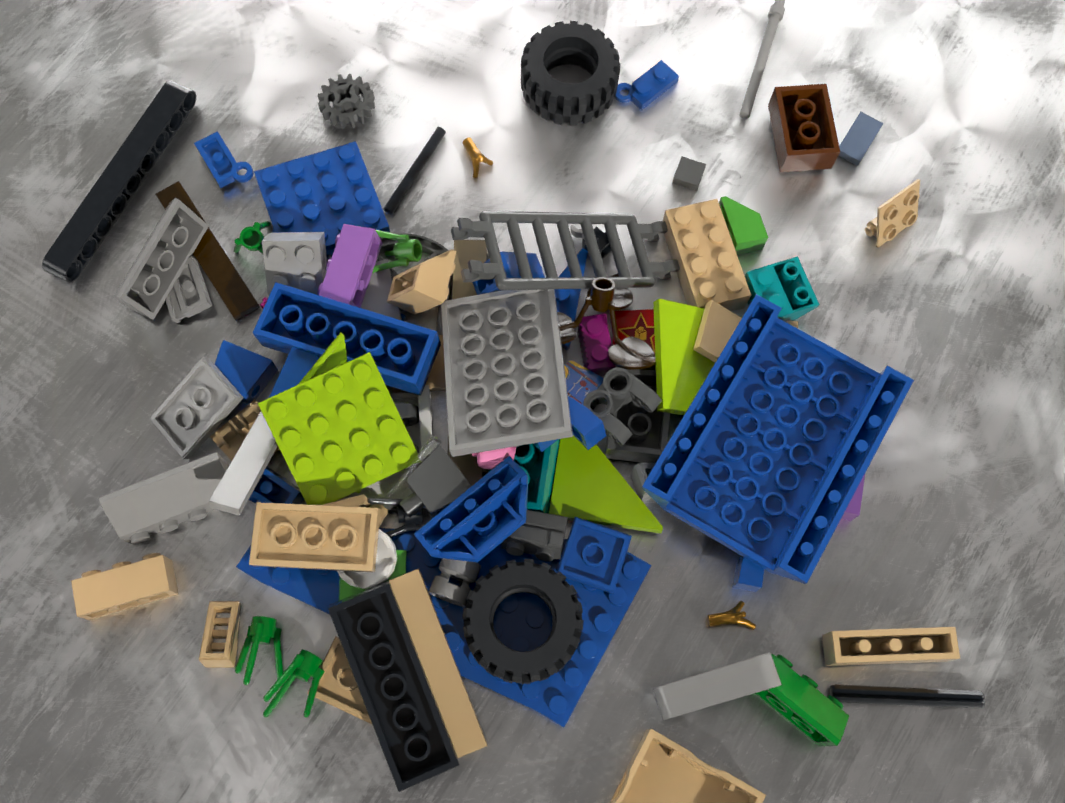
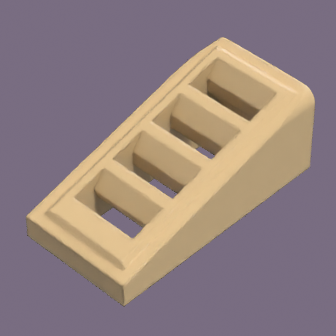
M209 601L199 661L204 667H235L241 607L239 601ZM216 613H231L230 618H216ZM215 626H228V630H215ZM214 639H226V643H214Z

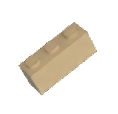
M160 553L145 555L142 557V561L132 564L129 561L119 562L112 565V569L103 572L101 570L87 571L82 574V578L71 581L77 617L87 620L178 595L172 560Z

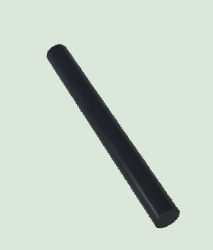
M436 128L383 208L386 213L390 215L394 213L446 134L443 128Z

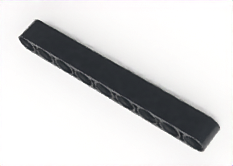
M170 80L162 86L46 253L42 262L44 271L69 283L74 282L80 276L196 103V92Z

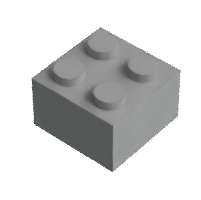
M324 232L268 233L262 240L268 296L275 282L318 295L319 285L323 283L327 273Z

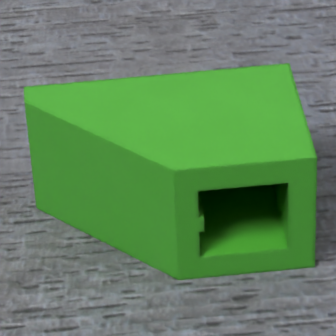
M727 196L721 197L719 205L737 255L762 250L768 235L761 215Z

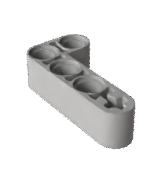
M767 653L656 687L653 690L662 719L666 720L782 684L772 655Z

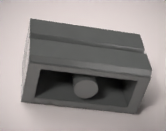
M527 510L526 522L501 542V549H505L507 553L514 556H521L524 553L536 555L537 559L546 562L553 561V559L560 560L568 517Z

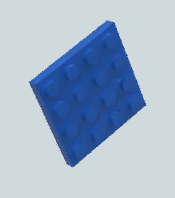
M356 141L254 171L275 233L324 232L326 251L335 248V240L337 235L341 233L343 224L390 232L389 224Z

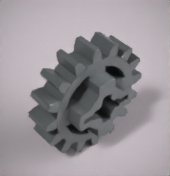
M339 74L337 81L330 78L328 79L329 86H321L323 93L318 94V106L324 120L330 119L332 126L340 123L341 129H344L346 124H350L352 128H355V122L365 123L364 116L371 118V109H375V97L369 83H363L362 77L359 76L356 80H353L352 74H348L347 79H343L341 74ZM360 94L363 97V101L360 100ZM330 101L333 102V109L330 106Z

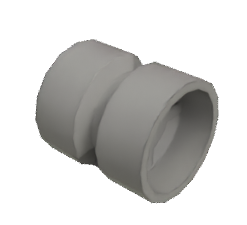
M442 558L438 567L441 574L434 577L429 593L446 602L466 607V598L471 590L469 584L476 582L481 565L477 562ZM449 578L460 581L459 586L448 583Z

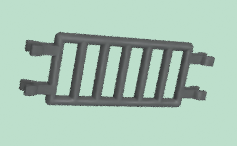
M482 211L479 215L480 221L459 218L457 220L458 227L451 228L453 240L484 237L490 263L469 260L467 263L469 269H462L461 271L463 282L495 279L499 290L591 289L592 281L598 277H606L613 280L615 288H650L655 284L654 277L669 280L671 278L670 272H678L680 270L677 260L649 262L643 239L657 242L660 239L658 234H665L668 231L666 222L658 221L651 224H638L633 214ZM493 223H507L521 278H506ZM518 223H532L546 278L532 277ZM543 223L557 224L571 275L570 278H558ZM568 224H581L595 277L582 276ZM592 224H604L619 277H607ZM616 225H627L642 277L630 276Z

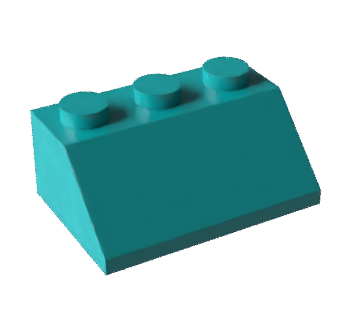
M560 439L543 452L533 443L516 447L514 461L528 475L527 510L549 514Z

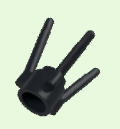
M368 498L367 502L370 504L396 506L387 508L388 514H397L398 523H404V526L386 532L390 538L407 531L416 530V524L423 523L422 509L410 518L399 504L404 499Z

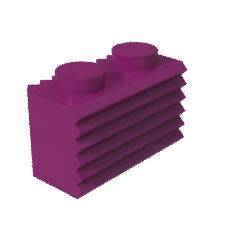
M606 314L584 316L577 329L583 367L604 378L608 371L616 367L608 357V349L612 344Z

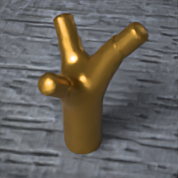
M468 137L463 140V145L472 160L473 178H478L479 164L483 162L492 166L493 161L485 157L473 140Z
M739 601L729 611L707 615L710 627L739 624L753 630L756 628V624L743 618L746 617V612H740L745 605L743 601Z

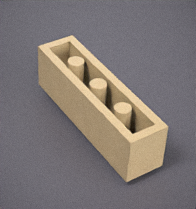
M955 627L831 631L822 635L825 666L947 662L960 659Z

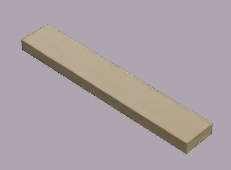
M419 568L389 580L457 757L460 758L486 747V738Z

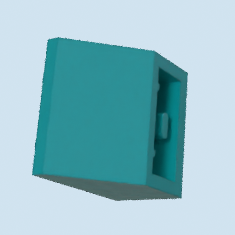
M798 256L748 271L745 274V279L751 293L747 302L748 306L757 294L781 307L782 309L777 318L785 322L794 321L820 305Z

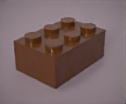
M827 84L775 87L768 103L780 172L832 169L840 154V148Z

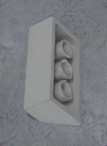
M174 198L162 214L113 298L127 308L154 320L166 296L172 290L176 278H179L185 268L186 260L192 256L209 225L179 199Z
M215 452L99 497V503L119 538L128 543L139 544L149 540L152 534L160 531L162 533L173 531L179 527L178 524L188 520H201L207 516L208 512L215 510L210 508L209 500L227 471L229 464Z

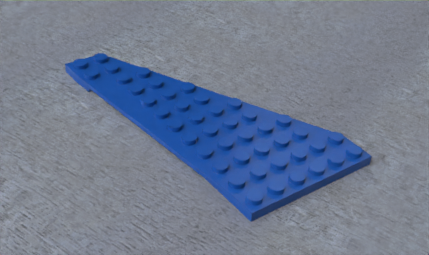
M379 528L384 533L394 530L390 528ZM418 530L407 531L392 537L391 539L396 546V550H406V573L419 568L429 593L434 577L441 574L438 567L442 558L432 557L414 535ZM564 539L561 557H562V554H563V551H564V548H565L567 539ZM500 543L477 562L481 565V569L476 581L481 576H486L492 567L506 565V561L515 559L516 562H524L525 559H531L539 565H542L544 562L550 565L553 571L557 572L560 560L541 561L536 558V555L526 553L521 556H514L507 553L505 549H501ZM251 545L236 566L259 582L327 614H330L328 610L329 605L339 601L340 575L337 570L249 565ZM627 552L614 594L566 578L567 583L574 586L577 592V599L581 602L583 609L582 620L584 622L580 642L571 659L559 672L551 675L548 679L531 682V684L509 683L489 674L475 660L466 642L463 631V609L465 607L446 602L430 593L429 595L462 677L529 707L564 728L652 565ZM449 578L448 583L459 586L460 581ZM476 582L469 584L470 589L473 591ZM520 592L506 597L498 605L494 614L493 626L498 639L508 648L515 651H531L541 646L549 637L552 630V615L549 607L541 598L531 593Z

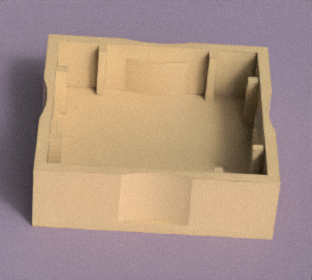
M646 729L610 803H763L766 795L726 771L718 770L701 761L691 751L653 729Z

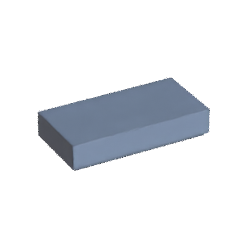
M860 111L839 145V156L858 166L884 123Z

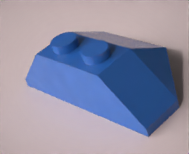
M508 456L414 533L415 537L432 557L479 562L526 522L528 475Z

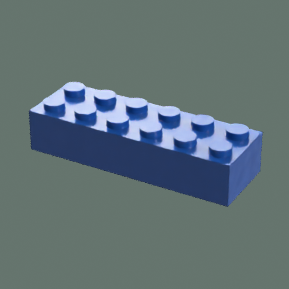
M275 282L253 331L254 336L262 346L289 354L291 348L295 347L321 357L341 332L345 335L347 362L370 352L385 385L421 396L441 346L437 331Z

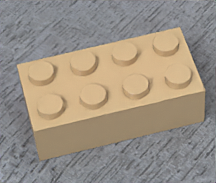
M713 199L665 210L662 221L666 222L668 231L664 236L672 260L678 261L680 270L676 273L687 305L705 308L706 303L713 300L731 312L744 309L751 293L718 200Z

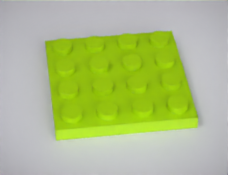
M370 352L258 403L307 505H324L335 502L421 461Z

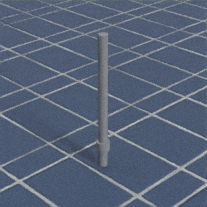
M775 0L774 4L770 7L768 25L739 114L741 118L747 119L750 117L776 29L785 12V0Z

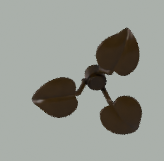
M617 273V274L612 275V276H610V277H619V275H618V273ZM598 277L592 281V288L587 291L585 303L575 321L572 322L568 315L557 312L561 344L569 343L576 338L577 332L574 328L579 326L589 305H592V308L597 312L609 310L613 339L616 345L609 347L608 357L614 365L628 370L644 369L656 365L655 353L646 342L635 337H627L621 341L618 336L615 310L624 309L632 304L633 294L629 288H615L613 280L606 277Z

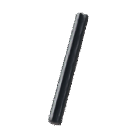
M836 684L830 686V695L838 701L845 703L983 708L985 706V696L982 691Z

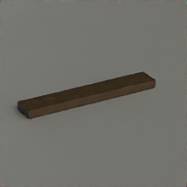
M179 181L155 194L165 210L169 203L176 198L205 222ZM208 227L193 254L237 321L260 306Z

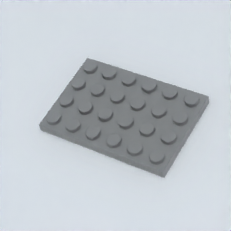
M555 289L501 290L444 301L441 304L449 451L452 457L573 437Z

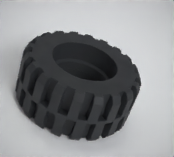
M561 21L556 22L553 27L548 25L542 28L541 33H535L530 38V42L526 43L523 55L521 56V90L523 91L525 101L528 104L530 103V108L535 113H541V118L547 121L550 119L555 120V124L562 125L563 122H566L570 126L577 125L580 121H583V124L592 121L593 116L595 118L600 117L604 114V110L611 106L613 98L616 96L620 74L618 50L614 48V43L609 37L605 39V33L598 28L597 30L592 29V25L587 23L580 25L578 21H570L569 24H564ZM574 64L583 67L592 76L583 82L571 84L554 79L548 72L558 65Z
M514 559L506 561V565L501 567L496 565L489 569V573L486 576H481L476 581L473 591L470 590L466 598V607L463 609L464 636L478 664L492 676L501 678L509 683L531 684V682L548 679L551 675L559 672L576 651L583 631V609L581 602L577 599V592L574 586L567 583L566 577L560 571L556 573L551 569L550 565L544 562L542 565H539L531 559H525L524 562H516ZM520 592L531 593L541 598L549 607L552 615V630L547 640L538 648L524 652L515 651L505 646L498 639L493 626L494 614L498 605L506 597Z

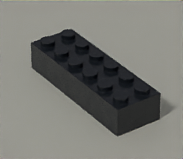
M389 580L330 604L328 607L330 616L398 792L459 766L457 755Z

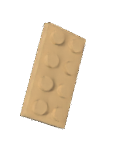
M256 502L249 565L375 572L381 510L379 508Z

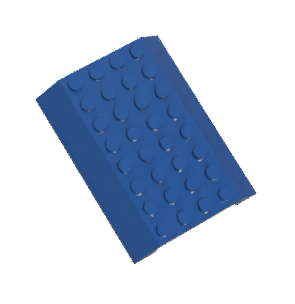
M756 294L641 488L663 510L770 573L807 584L914 380L888 365L881 373L874 371L777 318L782 308Z

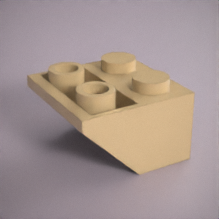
M451 249L394 276L387 303L414 315L444 303L449 294V279L455 270L454 259L456 251Z

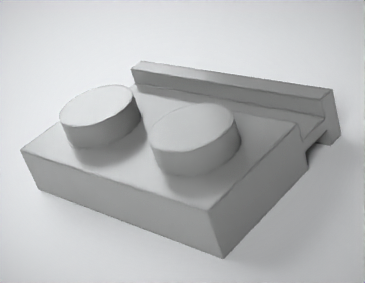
M192 256L186 260L185 268L179 278H176L172 290L165 298L171 319L176 323H180L181 319L185 317L190 318L212 307L198 261Z

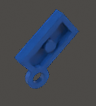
M660 60L632 82V85L629 83L618 84L615 99L622 103L632 101L642 111L678 82L679 75L663 60ZM626 90L629 94L624 96L620 94V91Z
M218 131L194 143L220 188L235 180L239 183H245L252 179L254 174L252 166L247 162H236ZM246 169L247 172L245 175H238L239 170Z

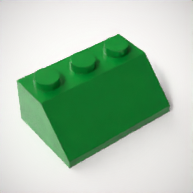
M771 654L782 685L755 694L818 746H838L849 719V715L842 710L843 704L833 696L827 695L826 697L818 691L817 683L804 674L800 676L792 670V663L779 654L777 656Z

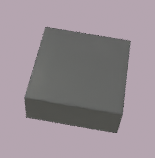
M681 156L672 183L697 191L706 164Z

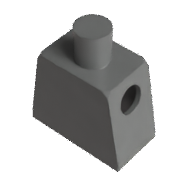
M440 445L408 476L406 482L413 493L399 504L409 518L422 508H425L433 519L472 486Z

